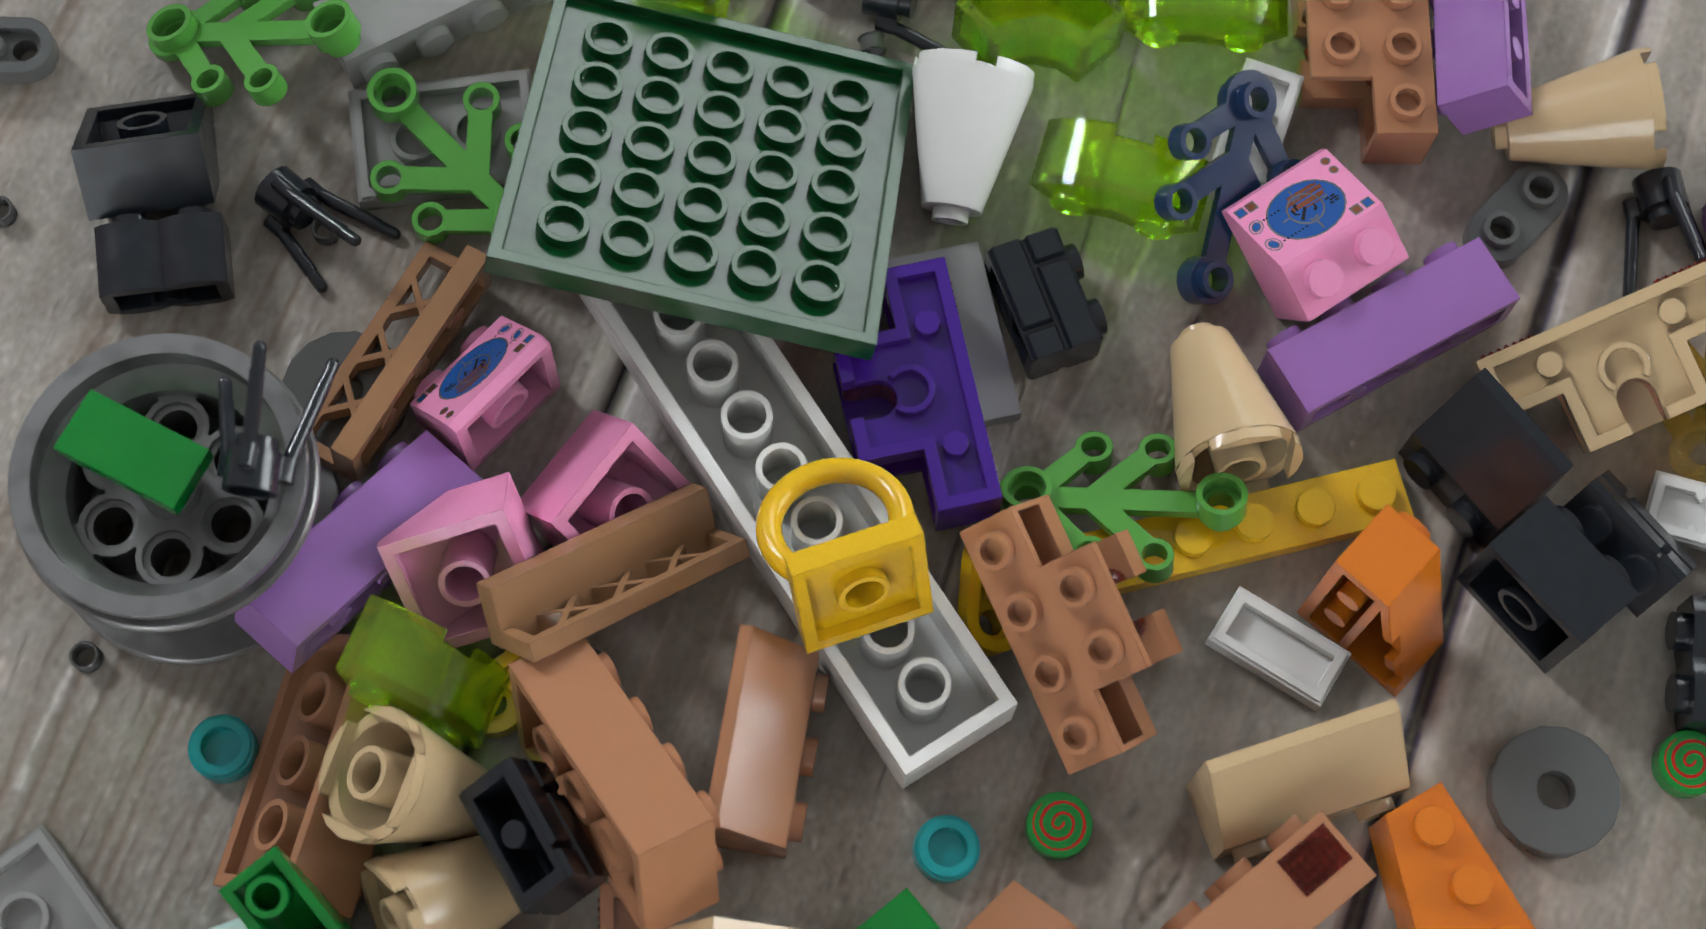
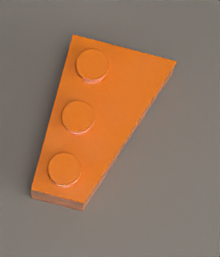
M1386 504L1334 562L1297 613L1327 639L1351 652L1352 654L1349 658L1396 697L1444 643L1440 548L1430 540L1431 536L1427 528L1411 514L1406 512L1398 513Z
M1442 782L1387 813L1368 828L1389 910L1393 909L1398 929H1536Z

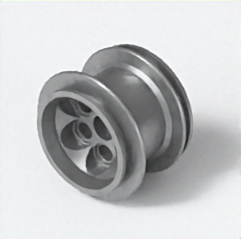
M175 333L142 335L109 344L75 362L61 373L33 404L16 437L8 472L10 513L19 543L37 576L51 592L73 608L84 622L102 638L135 656L168 664L195 665L214 663L246 654L261 647L257 641L234 622L235 612L256 600L282 576L298 555L308 536L312 523L314 522L317 525L333 511L332 505L341 493L337 473L320 464L317 442H321L316 435L314 436L313 430L298 459L294 485L279 484L278 496L276 498H245L229 494L221 489L223 478L217 476L220 458L218 382L222 377H229L232 381L235 434L237 438V434L243 432L251 358L231 346L205 337ZM265 367L259 434L271 436L279 440L278 452L284 454L304 410L287 386ZM90 389L186 438L195 436L192 441L209 449L214 455V459L179 515L61 456L53 448ZM237 520L251 521L249 533L242 540L236 543L223 542L222 536L224 531L231 523ZM124 522L134 523L133 531L126 541L115 546L107 545V537L115 526ZM179 553L191 554L190 563L184 572L173 577L163 576L164 565L169 558Z

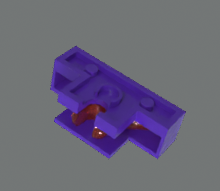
M945 257L887 268L882 305L888 330L878 332L877 345L871 361L833 352L835 358L833 371L853 458L878 465L895 477L922 472L935 532L978 523L1000 512L1003 499L995 467L996 463H994Z

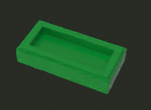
M92 389L89 390L53 447L61 456L176 515L180 514L214 459V455L209 449Z

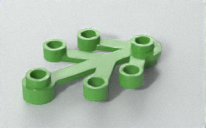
M210 0L195 11L190 10L183 4H172L163 7L150 18L146 32L149 37V48L158 59L165 62L177 60L182 62L192 77V90L205 106L216 107L225 103L233 95L235 86L220 65H211L201 47H224L245 76L244 87L255 103L259 106H271L285 96L288 84L275 65L264 62L254 46L316 45L318 50L333 57H344L352 53L359 46L361 41V24L349 4L343 0H328L315 8L313 3L319 0ZM240 6L244 10V12L228 22H219ZM293 6L298 11L312 10L306 20L272 21Z
M386 68L377 72L370 79L367 86V96L374 114L382 121L401 123L444 166H403L393 160L379 162L370 173V183L377 198L386 203H395L404 199L408 193L472 194L487 209L446 210L443 205L437 202H425L417 206L412 213L411 223L414 232L423 243L428 241L433 245L443 242L450 234L492 236L504 190L491 176L493 122L498 119L502 111V103L496 87L487 82H477L470 85L463 94V104L468 116L465 151L419 105V92L415 80L408 72L400 68ZM401 95L406 98L405 102L399 106L387 107L385 105L387 99L391 96ZM479 97H489L493 100V103L487 109L478 110L472 107L473 102ZM521 123L511 126L504 137L506 151L511 160L515 149L513 145L517 140ZM387 175H397L401 178L399 184L393 188L387 189L379 185L380 181ZM429 216H438L442 219L441 225L435 230L421 228L422 221Z
M1098 431L1082 434L1077 439L1073 449L1046 469L1042 470L1033 466L1017 467L1008 472L999 483L1003 496L1000 511L1023 503L1019 502L1022 499H1035L1048 494L1074 550L1102 539L1096 536H1086L1063 513L1086 514L1110 536L1128 529L1147 570L1138 576L1149 583L1163 582L1171 576L1174 569V550L1167 541L1153 538L1130 516L1199 518L1209 529L1223 532L1240 524L1247 513L1248 489L1239 477L1230 473H1213L1204 477L1197 485L1196 491L1131 489L1148 475L1162 477L1170 474L1175 469L1174 440L1170 436L1161 433H1154L1144 437L1139 444L1138 450L1087 488L1066 486L1083 472L1090 475H1098L1106 472L1113 463L1112 440L1106 434ZM1097 449L1102 451L1103 454L1092 457L1086 455L1085 452ZM1160 451L1165 453L1167 456L1164 458L1155 459L1150 457L1148 454L1151 452ZM1217 505H1223L1228 507L1229 509H1216L1213 507ZM1150 556H1158L1165 561L1158 565H1152L1145 562L1144 559Z

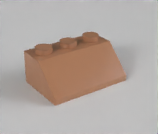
M740 624L709 791V797L717 809L721 827L715 830V843L719 848L786 859L789 841L802 842L808 803L796 801L800 776L813 778L819 738L807 737L811 712L824 714L830 675L818 673L819 652L815 651L807 654L804 646L757 627Z

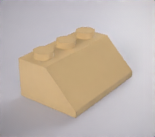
M1396 698L1205 761L1185 787L1213 861L1232 854L1236 864L1244 857L1248 861H1252L1273 852L1271 847L1265 842V839L1295 814L1306 824L1320 811L1324 813L1331 823L1332 820L1355 813L1358 823H1362L1386 815L1396 809L1393 800L1410 788L1401 711ZM1309 834V835H1308L1305 839H1303L1300 843H1304V842L1313 840V838H1312V836Z

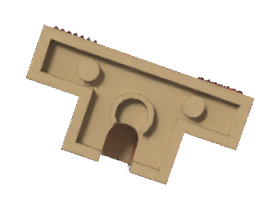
M1703 258L1700 262L1696 261L1684 269L1681 268L1677 272L1673 271L1669 276L1665 275L1661 279L1657 278L1650 286L1535 336L1528 335L1526 339L1520 338L1518 343L1513 341L1511 346L1505 344L1503 350L1497 348L1495 353L1490 351L1488 356L1482 354L1480 360L1474 363V370L1477 374L1486 368L1524 411L1558 397L1583 454L1593 452L1644 428L1706 403V382L1687 341L1706 333V258Z

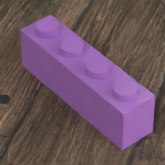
M1428 0L1434 12V29L1430 31L1432 56L1436 62V80L1434 81L1437 113L1440 116L1446 115L1462 135L1533 115L1526 0Z
M1480 237L1459 248L1454 241L1449 242L1429 254L1423 260L1425 266L1408 275L1405 274L1403 269L1396 270L1379 280L1371 288L1373 294L1356 303L1353 302L1351 297H1347L1319 315V323L1304 331H1301L1298 325L1289 327L1274 336L1266 344L1268 350L1257 372L1296 433L1505 320L1520 300V297Z
M428 430L423 432L410 445L404 441L399 442L380 461L378 472L364 484L357 480L348 485L332 505L333 511L317 525L314 522L312 523L303 546L287 570L256 600L235 612L234 622L288 671L294 673L393 583L378 552V541L445 492L483 479Z

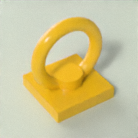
M843 457L820 459L804 464L787 473L765 495L757 514L756 540L762 556L768 565L778 575L789 581L798 629L807 654L934 612L924 533L914 513V507L906 489L890 472L878 465L860 459ZM839 483L857 485L874 493L886 507L888 513L887 522L793 552L788 547L783 537L782 523L791 504L804 493L820 486Z

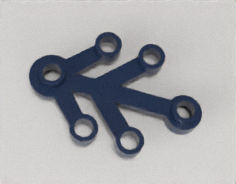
M1243 70L1231 75L1218 92L1217 107L1194 122L1176 125L1168 137V147L1171 154L1177 160L1191 161L1204 158L1211 149L1212 139L1229 130L1224 153L1180 182L1161 186L1154 198L1155 210L1163 220L1181 221L1191 218L1197 210L1198 201L1215 190L1201 255L1187 258L1180 265L1177 272L1178 291L1186 302L1193 305L1220 303L1232 290L1234 275L1232 269L1226 263L1232 231L1221 211L1261 187L1249 160L1253 142L1268 169L1266 174L1267 182L1285 172L1286 169L1288 170L1301 162L1298 159H1289L1272 122L1277 106L1274 86L1266 75L1257 70ZM1249 95H1251L1252 107L1249 103ZM1188 132L1192 135L1194 140V146L1192 148V151H1190L1186 145V136ZM1175 192L1180 198V207L1177 212L1172 205V197ZM1210 272H1211V275H1212V286H1211V287H1210L1209 281H1208V277H1209Z

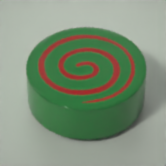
M1693 730L1678 731L1657 745L1652 755L1651 768L1656 782L1664 791L1672 796L1683 799L1696 798L1706 793V735Z
M1051 792L1040 797L1031 806L1025 820V836L1030 847L1038 855L1051 861H1065L1077 856L1090 840L1093 829L1092 817L1087 806L1078 797L1066 792Z

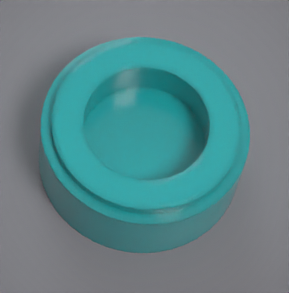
M227 714L214 715L203 720L193 730L188 742V756L196 771L206 779L220 784L236 782L245 777L252 770L259 750L258 740L253 730L241 719Z
M940 815L928 820L918 830L912 843V857L915 866L923 876L937 883L948 884L963 879L974 869L980 855V842L973 827L964 819L953 815Z

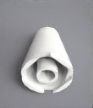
M938 48L919 52L918 58L915 57L914 66L912 67L921 206L932 211L931 220L950 226H967L969 217H979L984 211L1032 93L1035 72L1024 64L1001 56L997 57V63L994 66L986 62L977 61L978 51Z

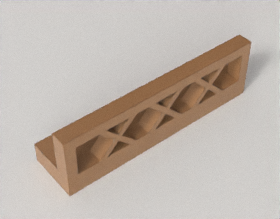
M425 241L336 373L331 389L312 428L314 436L325 421L350 415L351 418L330 448L317 442L320 464L353 482L361 480L409 408L410 403L415 399L414 393L418 385L427 375L433 372L490 286L491 274L484 272L487 254L467 244L460 256L456 257ZM432 264L447 272L448 274L432 298L422 300L418 283ZM411 293H413L415 302L404 304ZM419 315L398 348L389 350L385 331L392 321ZM379 342L381 352L371 354V352ZM385 365L365 397L355 400L350 383L358 371ZM345 392L348 402L337 404Z
M690 483L476 583L492 644L535 663L750 557L745 538L716 529L707 487Z

